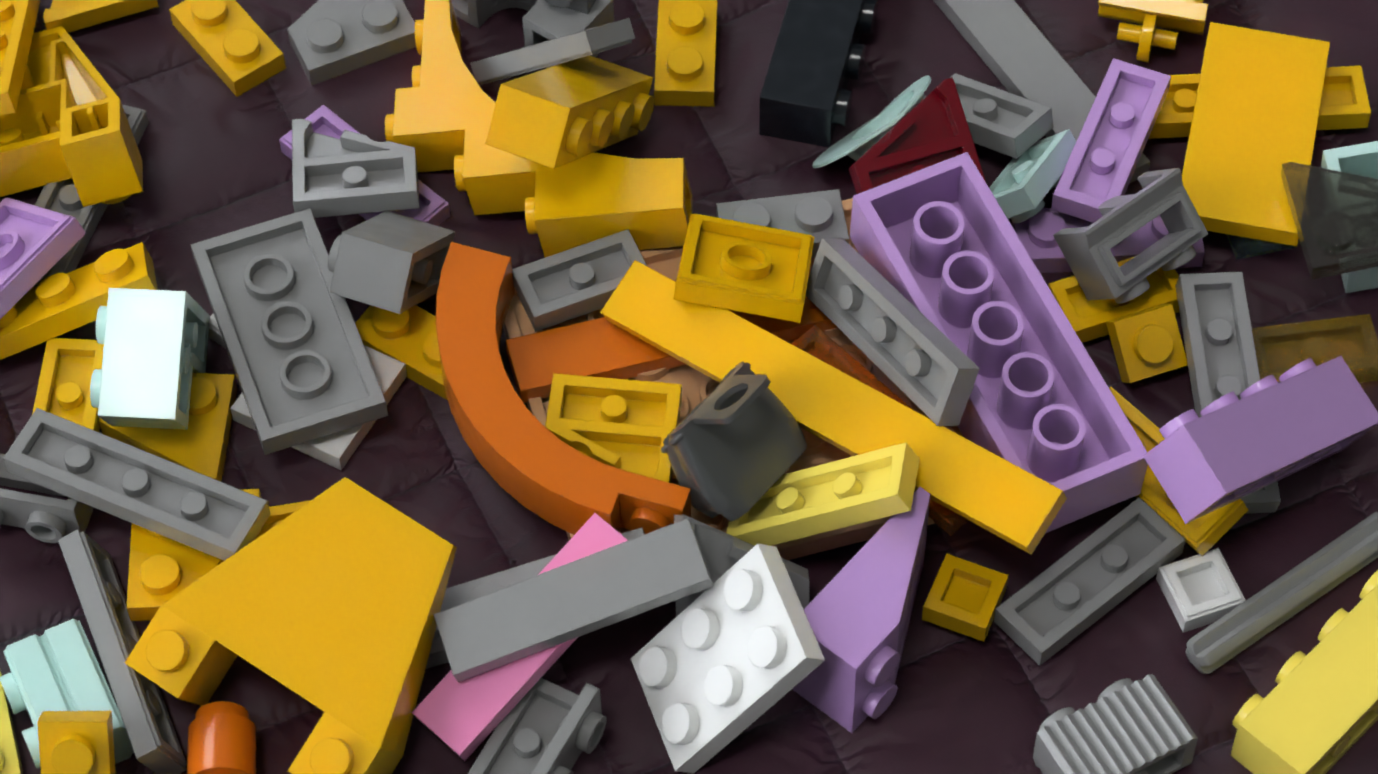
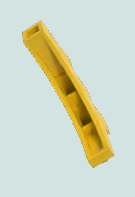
M425 0L424 19L415 21V42L418 54L421 55V65H414L412 67V87L396 89L394 114H386L385 116L386 141L415 147L418 173L454 169L458 192L467 191L474 215L525 211L527 231L529 234H538L545 258L629 229L639 250L684 246L690 215L693 214V196L684 158L635 159L593 152L553 169L486 145L485 141L496 102L481 89L463 62L461 31L451 0Z

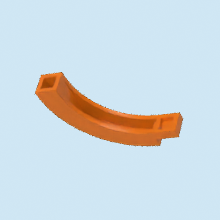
M451 242L441 269L436 295V330L442 377L451 413L463 439L482 467L500 487L524 507L550 524L573 535L578 532L594 513L599 515L618 532L620 528L635 530L642 527L645 534L674 524V515L684 514L691 517V488L628 472L582 454L556 437L527 409L514 390L500 356L503 324L515 294L511 257Z

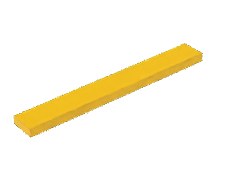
M634 260L600 313L610 323L719 383L740 362L750 363V369L756 375H766L770 380L768 388L791 412L801 428L851 456L907 442L920 458L915 491L919 487L923 488L931 494V500L1031 555L1067 499L1061 489L948 428L937 426L931 419L727 309L673 300L676 282Z

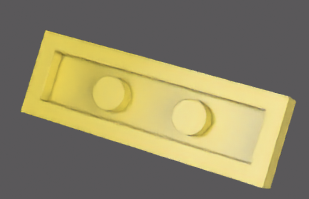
M905 442L783 474L747 513L735 521H729L726 533L754 546L757 543L772 546L911 511L920 458L908 443Z

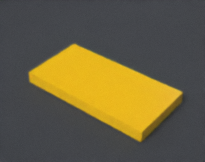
M1210 22L1182 172L1183 186L1207 231L1297 246L1330 42Z

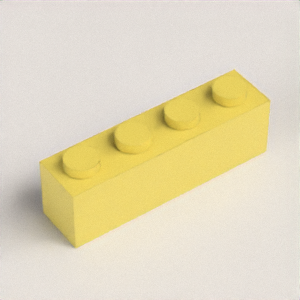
M1378 570L1362 588L1359 598L1362 600L1349 613L1345 609L1340 608L1328 619L1317 639L1320 642L1309 654L1306 655L1301 650L1294 653L1279 671L1275 679L1278 685L1265 698L1258 693L1253 695L1236 714L1232 725L1237 729L1230 756L1251 773L1326 774L1378 720Z

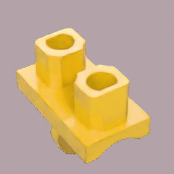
M1098 0V16L1143 24L1140 26L1120 22L1116 39L1139 43L1136 60L1149 62L1152 46L1175 50L1178 32L1156 29V27L1203 35L1208 4L1203 3L1204 0Z

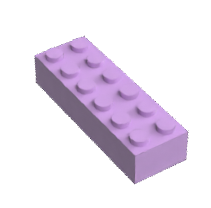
M968 152L854 195L850 239L858 253L980 368L960 424L957 426L963 437L1061 489L1066 495V501L1046 533L1139 495L1148 465L1143 457L1147 450Z

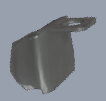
M744 362L737 364L721 380L715 390L668 434L661 448V452L668 455L678 484L691 488V505L697 511L711 518L722 514L730 522L737 520L747 513L802 455L807 447L805 437L796 419L768 388L770 384L766 375H756L750 369L751 364Z

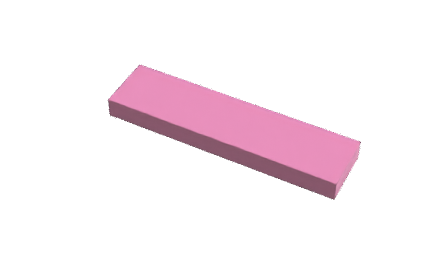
M594 513L539 574L628 540L599 515ZM577 638L460 682L456 680L452 670H450L414 709L412 714L460 758L466 761Z

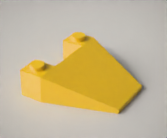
M63 26L33 33L16 113L8 114L0 120V197L45 186L47 183L72 179L83 207L98 203L115 204L122 202L132 194L143 192V164L120 98Z
M344 477L164 602L126 659L125 664L176 698L203 706L209 702L236 657L240 656L324 711V714L288 769L289 773L392 774L404 754L414 716L412 712L416 708L437 626L434 614L441 611L457 547L355 482Z

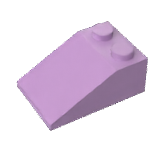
M921 487L914 492L911 511L893 515L804 608L825 661L792 690L851 733L868 716L872 719L881 716L897 693L896 677L925 559L931 494Z

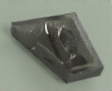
M1295 162L1283 163L1281 178L1311 280L1377 267L1378 179Z

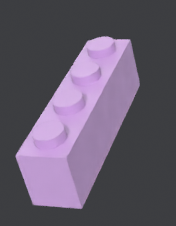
M1338 356L1316 366L1312 358H1308L1284 372L1278 378L1279 383L1273 374L1244 390L1240 394L1242 398L1240 400L1234 391L1230 392L1200 411L1202 417H1198L1194 409H1191L1175 417L1160 428L1159 431L1164 440L1143 455L1185 524L1344 450L1378 425V411L1342 356Z

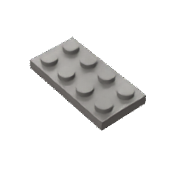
M310 208L190 244L196 267L265 455L388 416L385 398L345 297L329 293L334 272L328 270L329 255Z

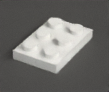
M757 543L713 583L714 586L704 591L631 658L676 772L695 773L825 661L780 553L775 546Z

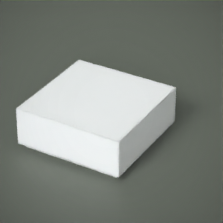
M1219 548L1207 551L1203 556L1198 554L1161 566L1158 569L1156 580L1183 633L1214 623L1246 601Z

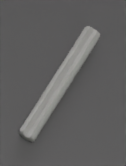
M1374 512L1190 638L1185 650L1188 660L1202 674L1213 672L1378 558V512Z

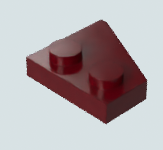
M953 77L944 79L849 168L857 194L965 152H968L985 180Z

